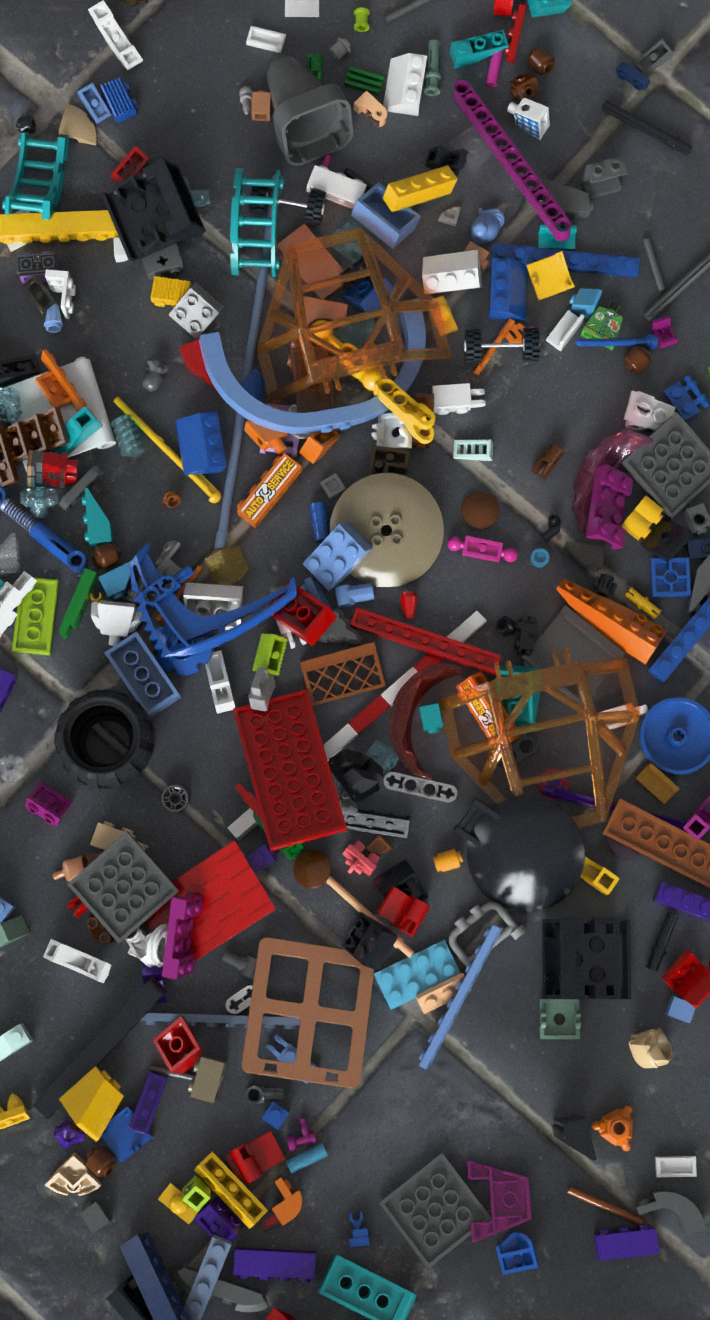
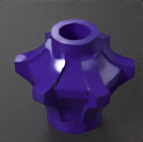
M65 1117L62 1124L55 1126L54 1139H58L62 1149H66L72 1144L83 1142L84 1131L69 1117Z

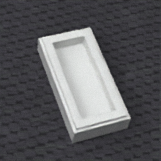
M251 26L246 45L282 53L286 34Z
M655 1156L656 1177H697L696 1156Z

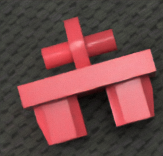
M359 840L352 845L349 844L342 855L347 858L345 863L351 867L348 870L349 874L355 870L359 875L364 872L370 876L376 869V864L380 858L372 852L368 857H365L361 853L365 846Z

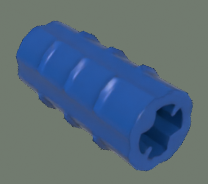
M316 502L309 505L315 543H322L330 534L328 512L325 502Z

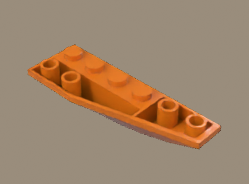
M563 579L556 588L583 620L618 648L645 665L668 632L659 624L648 620L643 614H639L567 579Z

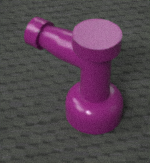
M307 1118L299 1119L303 1136L294 1137L292 1134L286 1135L290 1151H294L297 1145L309 1142L316 1143L314 1131L309 1130Z

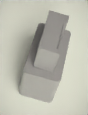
M258 668L248 695L251 709L268 710L269 701L273 690L276 688L273 674H268L267 669Z

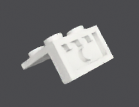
M46 269L45 278L50 290L62 293L61 309L65 319H70V314H73L74 303L71 302L72 296H75L76 285H73V278L70 277L68 271Z

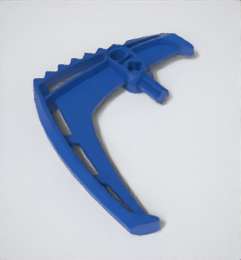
M149 543L134 556L130 563L132 590L138 593L134 601L141 604L137 608V612L143 613L140 621L147 623L144 630L152 632L149 639L150 641H157L155 649L162 650V658L183 657L222 645L260 624L297 597L296 581L292 577L289 585L250 604L218 615L201 617L186 608L175 596L178 589L181 588L180 584L195 574L189 565H186L174 575L170 573L161 577L148 555L151 549ZM135 568H138L139 574L146 587V589L143 592H140V589L138 587L134 571ZM168 583H169V585H171V587H170L169 589H167V587H165V585L168 584ZM151 594H156L157 597L155 600H148V597ZM285 594L283 597H281L279 600H277L275 603H273L272 605H270L268 608H266L265 610H263V611L261 612V609H262L264 606H266V605L269 604L270 602L274 601L275 599H277V598L280 597L281 595ZM148 606L150 608H157L181 644L170 648L165 646L147 611ZM253 613L252 618L227 631L225 630L226 625ZM218 630L216 636L192 645L187 643L189 640Z

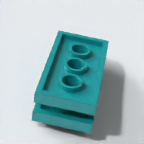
M336 1253L317 1290L318 1293L371 1320H406L417 1297L415 1293ZM349 1277L350 1284L345 1288L341 1287V1279ZM362 1286H367V1295L359 1296V1289ZM385 1295V1304L378 1306L377 1298Z

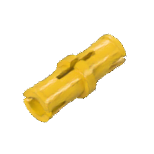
M631 587L629 589L630 593L627 592L624 597L628 598L638 606L639 610L642 609L655 620L658 616L652 610L658 615L662 610L652 604L647 596H642Z

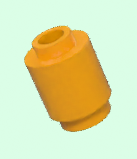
M455 848L437 853V856L433 857L437 872H446L459 868V863L463 862L460 851L456 852Z

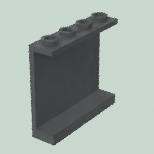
M565 605L534 643V652H531V655L524 654L520 661L523 662L522 666L541 667V681L545 684L548 682L552 686V690L559 696L564 695L572 707L581 708L625 653Z

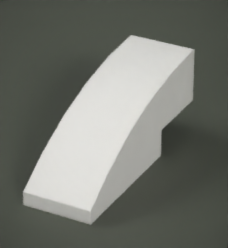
M222 651L213 652L209 663L205 664L218 714L233 710L235 703Z

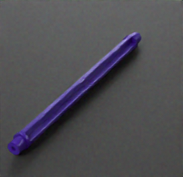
M544 785L542 793L549 795V797L612 813L616 805L613 802L554 786ZM648 812L649 814L687 832L683 829L686 821H680L677 819Z

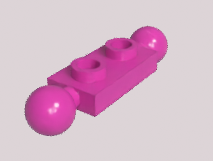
M452 536L447 541V546L450 550L458 551L463 549V556L497 563L500 562V557H503L507 562H514L518 558V552L515 548L509 547L503 550V543L471 536H466L465 542L458 536Z

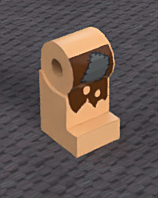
M364 92L354 102L353 110L358 115L361 112L365 113L376 127L385 125L387 110L369 92Z

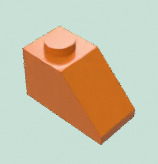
M333 429L328 433L314 432L307 438L299 453L307 461L314 464L326 454L341 435Z

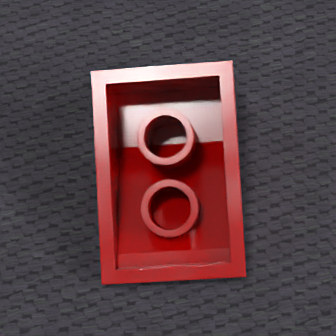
M298 586L297 597L271 615L311 646L315 645L337 618L328 605ZM285 594L281 595L280 597L272 601L267 606V608L273 603H275L277 600H279L281 597H283Z

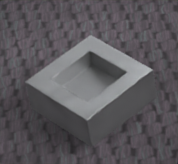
M336 473L320 482L329 500L346 491L345 486Z

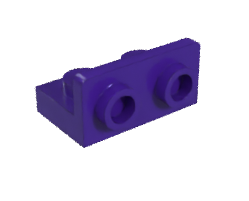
M215 1197L194 1218L211 1238L213 1235H217L230 1241L243 1228L239 1218L234 1216L226 1204L220 1201L218 1197Z

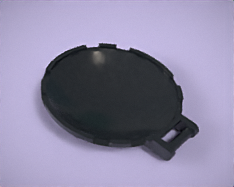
M516 796L507 798L490 807L477 797H474L469 810L460 823L456 824L453 828L456 833L468 840L467 861L474 882L486 897L493 902L499 903L504 908L520 912H533L552 907L571 893L581 877L585 861L582 835L572 817L560 806L546 799ZM481 809L483 813L470 832L465 829L477 810Z

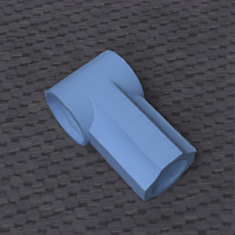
M372 583L356 586L342 585L335 588L339 608L349 607L358 602L374 600Z

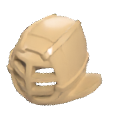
M657 1028V1030L649 1029L645 1032L631 1035V1039L628 1042L634 1060L641 1067L658 1068L672 1060L671 1045L661 1028Z

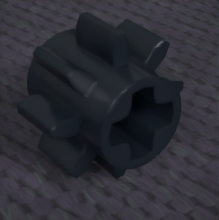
M602 573L600 577L596 576L592 587L596 588L595 593L608 597L609 593L613 594L615 592L617 583L613 582V576Z

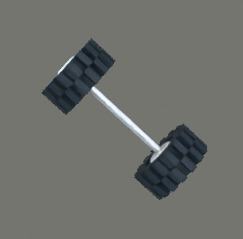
M252 186L251 196L269 197L270 187ZM311 190L308 204L279 199V202L307 208L305 223L320 226L325 209L326 192ZM249 204V212L265 214L267 204Z
M523 328L522 343L482 344L481 329H465V363H481L482 347H522L523 362H539V328Z

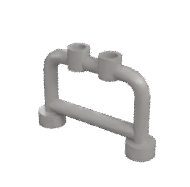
M488 902L482 907L478 904L469 911L472 915L467 919L461 917L454 923L456 928L449 935V945L466 968L470 961L474 962L477 955L473 954L468 957L457 944V936L489 910L497 911L508 925L501 931L493 948L507 936L511 935L516 940L527 931L523 925L519 927L499 903Z

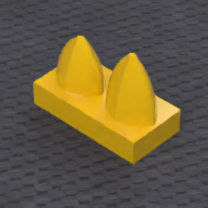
M13 1093L9 1097L7 1111L0 1107V1129L30 1119L29 1111L25 1108L22 1100Z

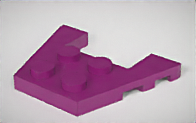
M467 1161L468 1180H489L492 1222L471 1223L472 1242H477L532 1219L528 1177L481 1165L473 1161Z

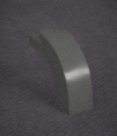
M670 1190L650 1191L652 1200L649 1197L638 1200L639 1204L634 1205L638 1215L662 1208L673 1210L679 1216L684 1233L687 1235L707 1229L703 1216L695 1204L683 1195Z

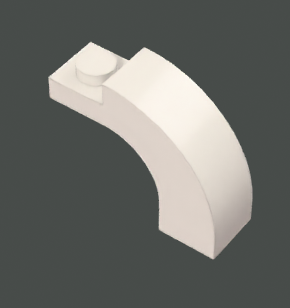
M50 939L43 956L45 959L77 971L101 983L105 982L111 968V964L53 939Z

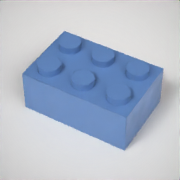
M378 182L356 201L351 215L394 249L415 230L421 216L410 207L391 212L382 199L387 188Z
M346 521L336 526L303 562V565L330 591L342 583L369 554L373 547Z

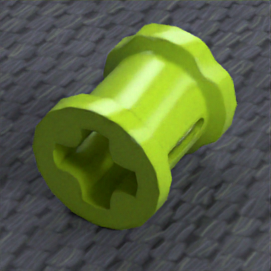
M360 7L354 10L355 31L366 32L370 29L368 24L369 9Z

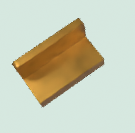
M649 763L635 778L662 805H665L674 793L680 789L652 763Z

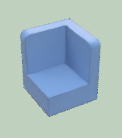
M671 996L665 1015L690 1023L695 1008L687 1001Z

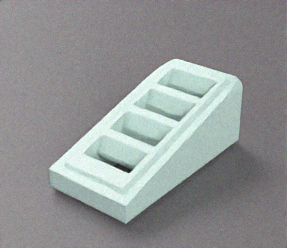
M491 439L454 440L453 458L493 461V441ZM460 445H464L463 454H460ZM468 445H471V454H468ZM476 446H479V454H476ZM484 446H487L486 454H483Z

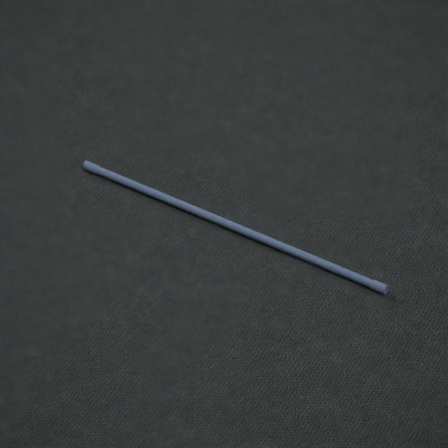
M274 187L270 189V197L274 196ZM269 204L267 218H272L273 205ZM272 226L265 227L264 240H271ZM262 247L261 259L270 260L271 248ZM259 267L242 380L253 370L269 267ZM236 412L219 527L214 549L222 551L226 550L228 524L245 418L238 412Z

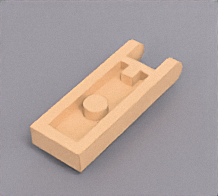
M460 973L415 995L423 1013L426 1014L448 1003L452 996L455 997L458 992L456 987L459 981L465 979L464 973Z

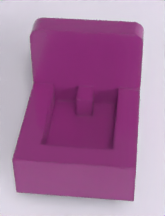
M669 316L652 321V334L657 335L660 349L678 343V338L670 326L671 319Z

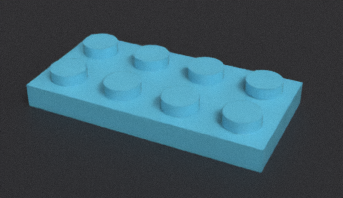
M445 940L412 955L410 958H405L374 973V976L390 1010L416 998L415 995L460 974V971Z

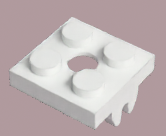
M394 413L378 416V423L372 425L376 432L371 433L374 440L377 441V446L397 449L412 448V435L405 424ZM396 427H399L400 435L393 437V431Z

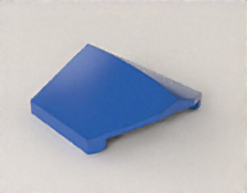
M521 1231L509 1233L496 1246L503 1275L540 1267L533 1239Z

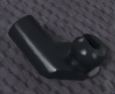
M556 514L549 516L548 530L541 534L545 542L560 532L561 520Z

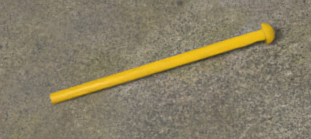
M116 397L113 402L183 470L181 458L164 443L165 440L159 437L119 397ZM202 474L188 475L210 497L209 502L217 503L220 501V491Z

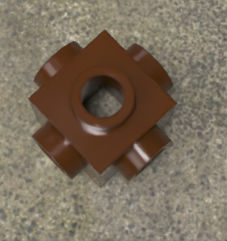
M529 72L517 75L514 80L509 82L511 86L510 94L513 99L519 102L523 98L532 100L533 97L541 93L536 76Z

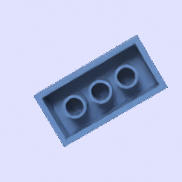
M137 631L104 652L134 698L146 710L150 718L181 698Z

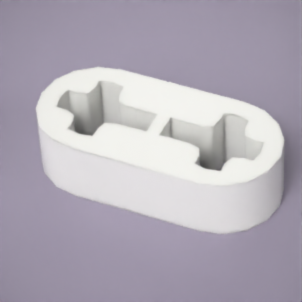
M253 985L246 986L227 1000L226 1009L229 1013L238 1014L250 1006L251 997L246 1000L243 997L248 994V989L252 990ZM242 999L243 1002L238 1005L239 1009L237 1011L230 1009L231 1000L236 1002Z

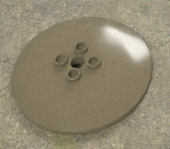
M379 473L355 482L337 501L330 520V533L338 524L348 521L373 547L350 574L366 584L372 583L373 586L377 587L401 586L419 578L435 562L443 542L444 524L436 500L419 482L400 474ZM389 525L392 528L391 535L384 536L381 533L382 526Z

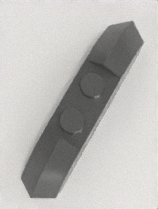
M185 1265L171 1273L175 1282L190 1294L199 1269ZM218 1277L210 1298H213V1296L221 1298V1302L232 1305L233 1302L237 1303L235 1310L240 1312H257L268 1308L262 1291L222 1277Z

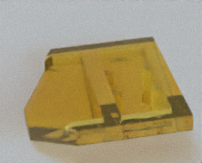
M239 546L220 550L204 559L214 584H233L240 581L249 570Z

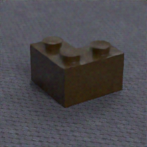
M373 445L368 476L388 472L407 475L410 450Z

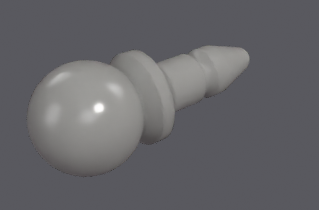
M244 86L239 91L240 102L243 104L245 115L249 113L250 104L252 103L253 90L249 86Z

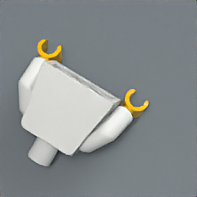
M99 592V598L94 599V593L90 594V598L93 601L91 604V618L96 628L100 629L101 634L109 635V645L115 646L120 642L121 636L128 637L142 623L140 619L143 613L137 612V604L103 600L101 592Z

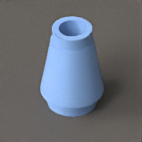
M55 303L48 304L44 322L46 330L51 333L61 331L63 326L59 305Z

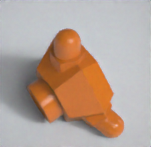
M626 1105L623 1110L616 1109L602 1116L600 1121H594L591 1127L593 1130H598L601 1133L600 1136L613 1145H619L624 1151H629L631 1148L629 1142L633 1134V1119L631 1118L633 1109L630 1105Z

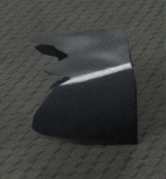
M527 734L499 750L495 754V762L499 767L508 770L533 756L539 750L531 736ZM528 740L533 746V750L530 753H523L519 747L521 741ZM508 749L514 750L517 755L516 760L512 763H507L503 759V753Z

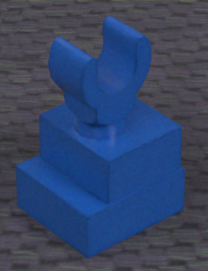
M360 1212L359 1220H354L352 1213H350L349 1219L353 1223L354 1229H352L353 1238H349V1246L370 1245L367 1227H361L363 1213Z

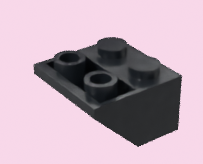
M360 912L341 946L363 966L379 970L398 936L383 924Z

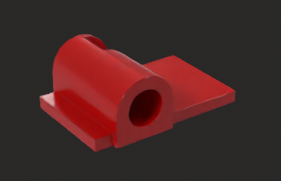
M392 886L377 914L391 922L393 927L413 938L430 906Z
M271 1131L249 1143L241 1144L230 1150L229 1154L225 1156L234 1175L245 1184L264 1175V1171L286 1160Z

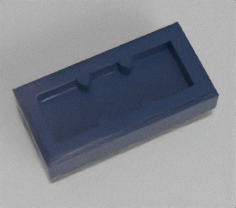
M710 538L689 540L686 543L689 560L706 559L710 555Z

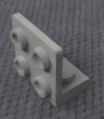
M195 282L172 309L169 316L197 339L224 306Z

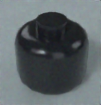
M31 115L18 118L16 128L20 133L27 131L29 134H33L36 131V123Z

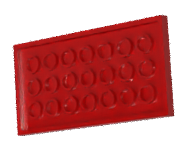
M305 689L271 698L267 711L251 709L250 704L234 708L236 723L270 851L347 831L308 690Z

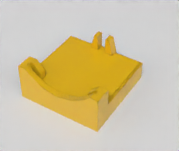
M562 251L526 265L538 301L575 287Z

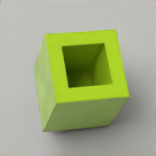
M196 1175L182 1189V1201L196 1212L211 1198V1188Z

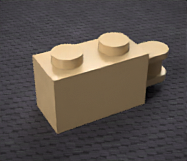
M104 821L103 824H97L90 845L106 850L127 831L135 840L137 837L132 835L133 831L122 827V830L114 828L115 824ZM138 842L144 850L148 849V845Z

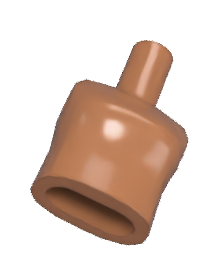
M84 855L63 861V869L52 874L54 880L65 877L70 882L88 866V861Z

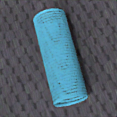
M320 1143L314 1148L312 1147L287 1159L286 1162L291 1173L325 1158L328 1154L323 1143Z

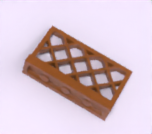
M374 642L300 662L312 706L386 686ZM373 654L375 663L370 669L363 665L362 661L365 656ZM349 660L358 664L353 674L343 669ZM342 662H343V664H342L341 667L338 666V665H336V664H338V663H342ZM333 665L339 668L334 679L325 674L328 666ZM360 665L369 670L365 680L355 676ZM315 670L321 674L316 684L308 680L307 672ZM341 671L351 675L346 686L336 680ZM373 672L379 676L381 684L373 686L366 681ZM323 675L333 681L328 690L318 686ZM353 677L363 682L359 690L354 691L348 687ZM335 682L345 687L341 695L336 696L330 693ZM310 684L314 685V688L312 689V691H311ZM316 687L326 692L322 700L314 702L313 692Z

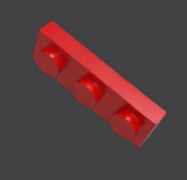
M519 4L518 11L514 10L512 21L515 22V26L510 28L508 37L512 38L511 44L508 43L509 47L505 50V54L508 55L507 62L510 63L515 61L525 16L526 5Z

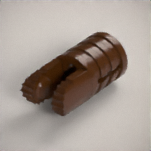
M551 443L543 456L534 465L531 472L537 474L546 465L540 475L541 478L546 479L558 463V460L564 455V451Z

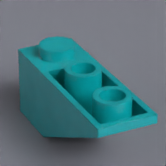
M504 30L451 42L449 54L454 69L473 65L508 48L509 45Z
M84 406L65 425L70 443L51 452L60 455L67 453L68 456L103 425L93 412Z
M85 488V494H82L83 506L86 505L83 519L84 524H87L88 531L84 532L85 542H89L91 548L102 543H113V531L109 520L89 489Z

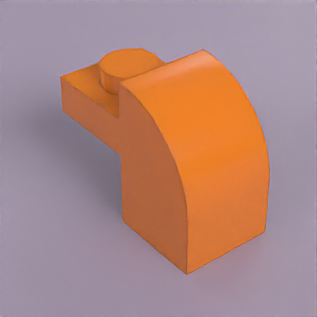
M280 1177L274 1183L283 1195L284 1200L272 1207V1210L282 1226H284L299 1214L302 1207V1196L299 1190L291 1194L290 1190L293 1188L287 1178L283 1180Z

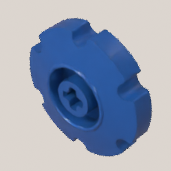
M167 623L165 627H157L156 631L167 648L181 644ZM212 632L189 640L187 643L192 645L206 640L212 635ZM152 641V647L156 646L157 641ZM214 648L192 655L162 658V650L158 649V653L154 657L158 664L167 672H172L176 669L177 675L187 676L201 671V663H209Z

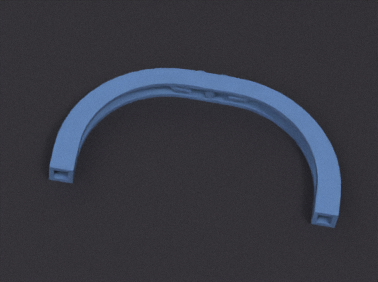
M419 299L402 301L398 307L405 338V353L401 370L393 382L404 392L409 390L418 374L425 352L426 329ZM219 332L200 335L199 345L204 365L217 392L227 404L244 418L267 429L300 434L319 431L321 433H328L332 429L339 428L340 430H345L353 425L370 421L389 410L378 399V395L359 404L317 412L293 413L275 409L251 396L235 379L227 364Z

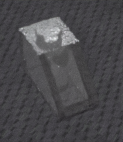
M11 533L0 546V576L21 574L18 537L15 533Z

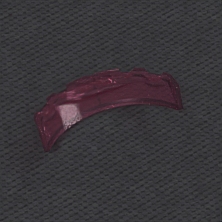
M623 428L611 436H605L600 440L601 443L595 450H590L581 464V469L577 473L573 486L575 496L574 503H572V512L575 513L578 524L576 527L579 533L585 536L587 533L596 467L608 464L617 468L621 461L630 453L644 445L653 443L654 439L632 429ZM593 539L604 544L607 543L602 539Z

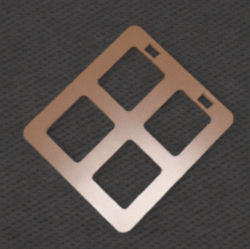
M263 938L258 946L241 1064L242 1069L246 1073L346 1088L357 1087L361 1081L374 969L363 966L344 949ZM272 955L301 958L308 961L302 1003L280 1001L266 997ZM324 963L359 968L360 973L354 1011L319 1006L318 1001ZM263 1014L294 1017L300 1020L294 1063L266 1060L258 1057ZM317 1021L346 1025L352 1028L348 1068L346 1071L313 1067L310 1064ZM265 1063L277 1065L276 1072L264 1070ZM326 1073L338 1074V1081L325 1079Z

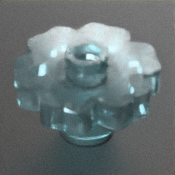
M0 387L1 421L6 423L10 421L15 422L22 414V411L19 409L21 407L19 403L21 396L14 388L3 389Z
M44 486L25 488L20 491V503L30 507L33 517L43 518L47 516L49 506L52 507L58 504V491Z

